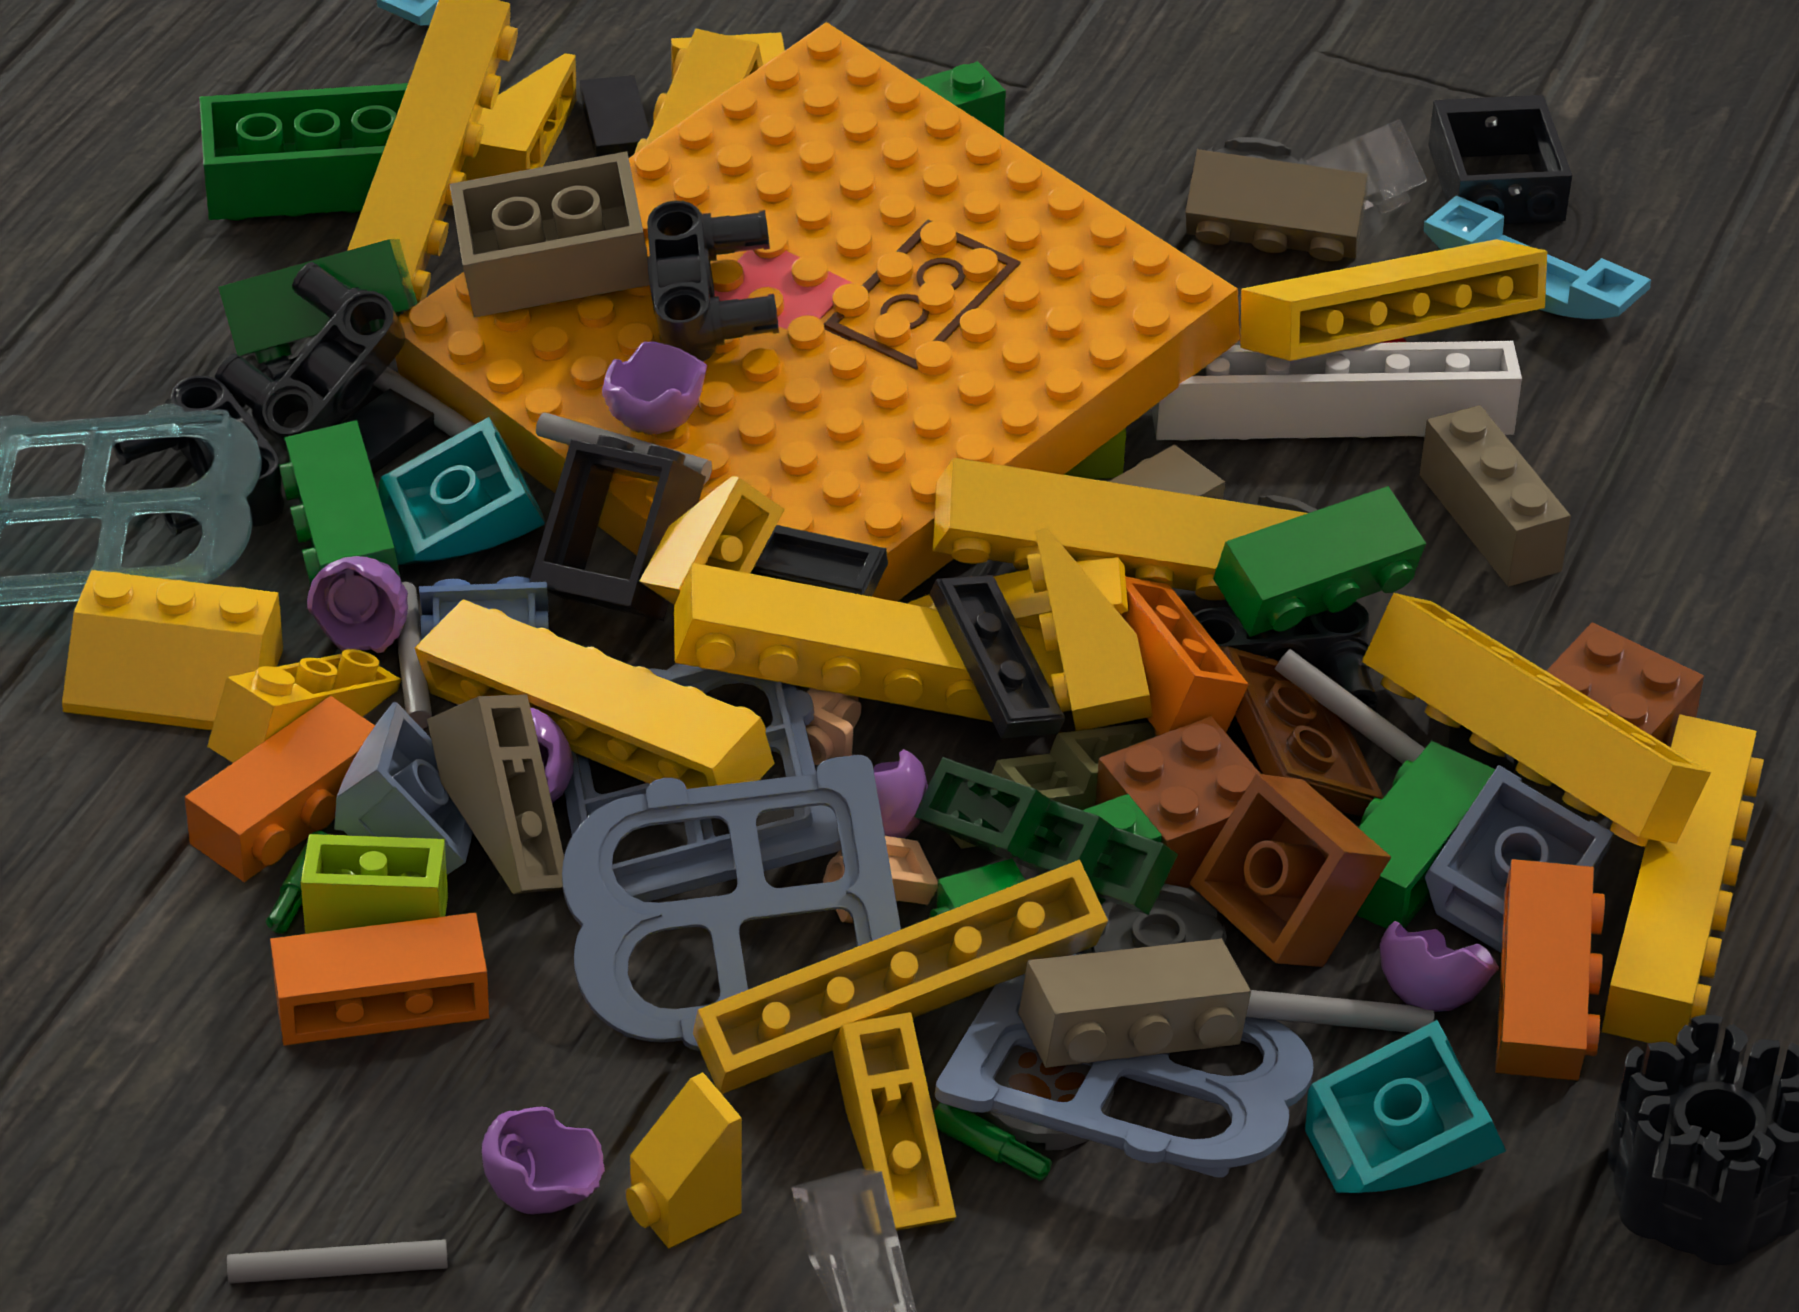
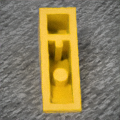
M564 53L499 94L492 110L483 108L478 121L479 124L484 125L479 150L475 158L466 156L462 166V173H466V181L544 166L577 101L576 55Z
M911 1012L842 1024L832 1044L846 1114L885 1233L955 1220L956 1213Z

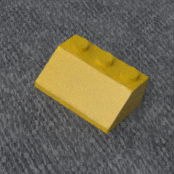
M91 570L73 613L62 698L63 712L212 730L227 677L254 672L263 666L277 667L283 651L279 593Z

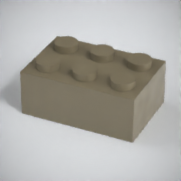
M627 151L450 184L462 265L474 318L650 285L647 249Z

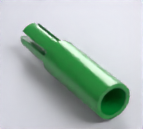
M316 831V832H313V833H312V834H319V835H329V834H327V833H325V832H320V831ZM308 840L280 887L281 895L266 919V925L268 928L273 926L271 931L275 933L287 932L299 908L303 905L301 878Z
M941 1102L935 1109L933 1114L938 1131L995 1162H1005L1038 1181L1043 1180L1049 1174L1052 1165L1051 1159L1016 1141L1015 1136L967 1110Z

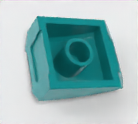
M490 417L383 475L379 481L378 494L395 548L398 565L431 563L481 552L517 539L547 523L523 472Z
M1438 1020L1312 1083L1308 1089L1305 1132L1336 1193L1377 1192L1413 1186L1462 1171L1506 1152L1490 1115L1482 1101L1478 1100Z

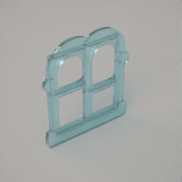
M175 404L159 405L151 409L146 415L32 423L30 418L23 415L0 416V534L7 525L13 523L98 518L102 520L94 566L90 570L0 577V608L4 605L77 601L81 596L91 570L204 584L223 574L241 556L252 532V514L245 498L253 491L257 484L262 461L257 441L251 431L244 424L230 417L226 410L184 412L182 407ZM187 436L198 437L208 442L214 449L215 458L210 470L200 480L189 486L121 492L104 491L111 450L120 441ZM82 444L86 447L79 487L74 494L22 499L8 498L15 457L20 450L28 447ZM185 513L195 518L202 526V537L198 547L185 559L165 566L121 567L127 527L133 517L141 514Z

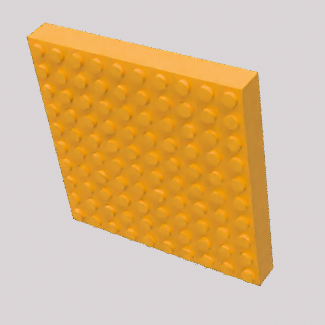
M826 22L629 158L648 256H650L647 227L648 216L654 208L662 203L670 201L692 203L699 211H702V214L711 213L712 218L758 213L765 210L770 249L753 250L757 256L761 258H775L786 250L801 257L792 265L793 280L803 287H814L823 283L828 276V271L852 282L842 285L834 291L832 296L833 307L821 319L810 315L800 316L789 324L788 329L779 327V333L776 334L772 332L725 339V345L716 346L715 352L709 359L704 361L707 369L700 400L688 420L672 431L652 435L632 431L622 421L617 420L609 411L605 398L602 396L604 378L612 360L628 361L643 342L661 343L653 309L650 285L474 318L465 274L462 272L414 305L412 309L398 316L405 332V340L402 349L395 359L400 375L473 423L477 424L490 417L509 447L517 464L554 493H556L570 445L543 438L536 434L537 421L544 412L710 460L712 462V472L709 480L703 485L699 502L730 477L735 476L741 478L785 509L777 525L886 548L888 565L872 597L898 602L954 559L952 554L933 551L936 483L953 458L1062 475L1066 474L1176 390L1180 383L1197 374L1240 341L1238 288ZM928 219L932 221L921 229V241L908 254L896 252ZM956 232L1021 262L978 308L971 309L961 316L960 326L945 342L933 341L1006 266V264L999 262L997 255L989 249L976 248L972 250L957 243ZM746 251L717 255V261H710L714 290L730 292L737 289L743 283V267L737 261ZM950 258L962 265L965 278L963 283L954 290L951 284L957 280L958 271L950 265L938 264L924 272L923 280L925 283L920 287L916 277L917 271L921 265L929 260ZM877 271L880 282L868 293L867 289L862 285ZM762 287L754 290L748 296V298H755L774 294L777 317L784 310L783 295L775 288ZM913 294L918 296L919 304L909 300L899 301L891 305L887 313L880 314L883 304L896 295ZM923 309L929 311L927 320L922 325L911 329L910 323L920 318ZM835 312H839L844 315L839 324L909 357L916 358L918 369L909 367L852 339L848 341L824 329V323ZM613 473L598 526L637 555L658 482Z

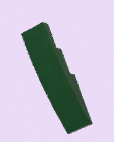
M942 757L914 815L915 818L923 823L1005 859L1013 858L1015 863L1041 874L1080 859L1096 896L1149 915L1178 856L1176 852L1160 842L1116 828L1100 816L1053 801L1037 789Z

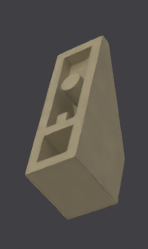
M527 694L478 696L427 719L441 784L513 894L563 890L562 869L564 854Z

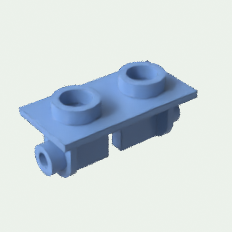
M514 576L503 578L497 584L471 585L469 582L461 579H445L436 582L433 586H419L422 610L421 637L423 639L463 599L489 610L498 609L508 617L532 627L549 630L547 582H529V578Z

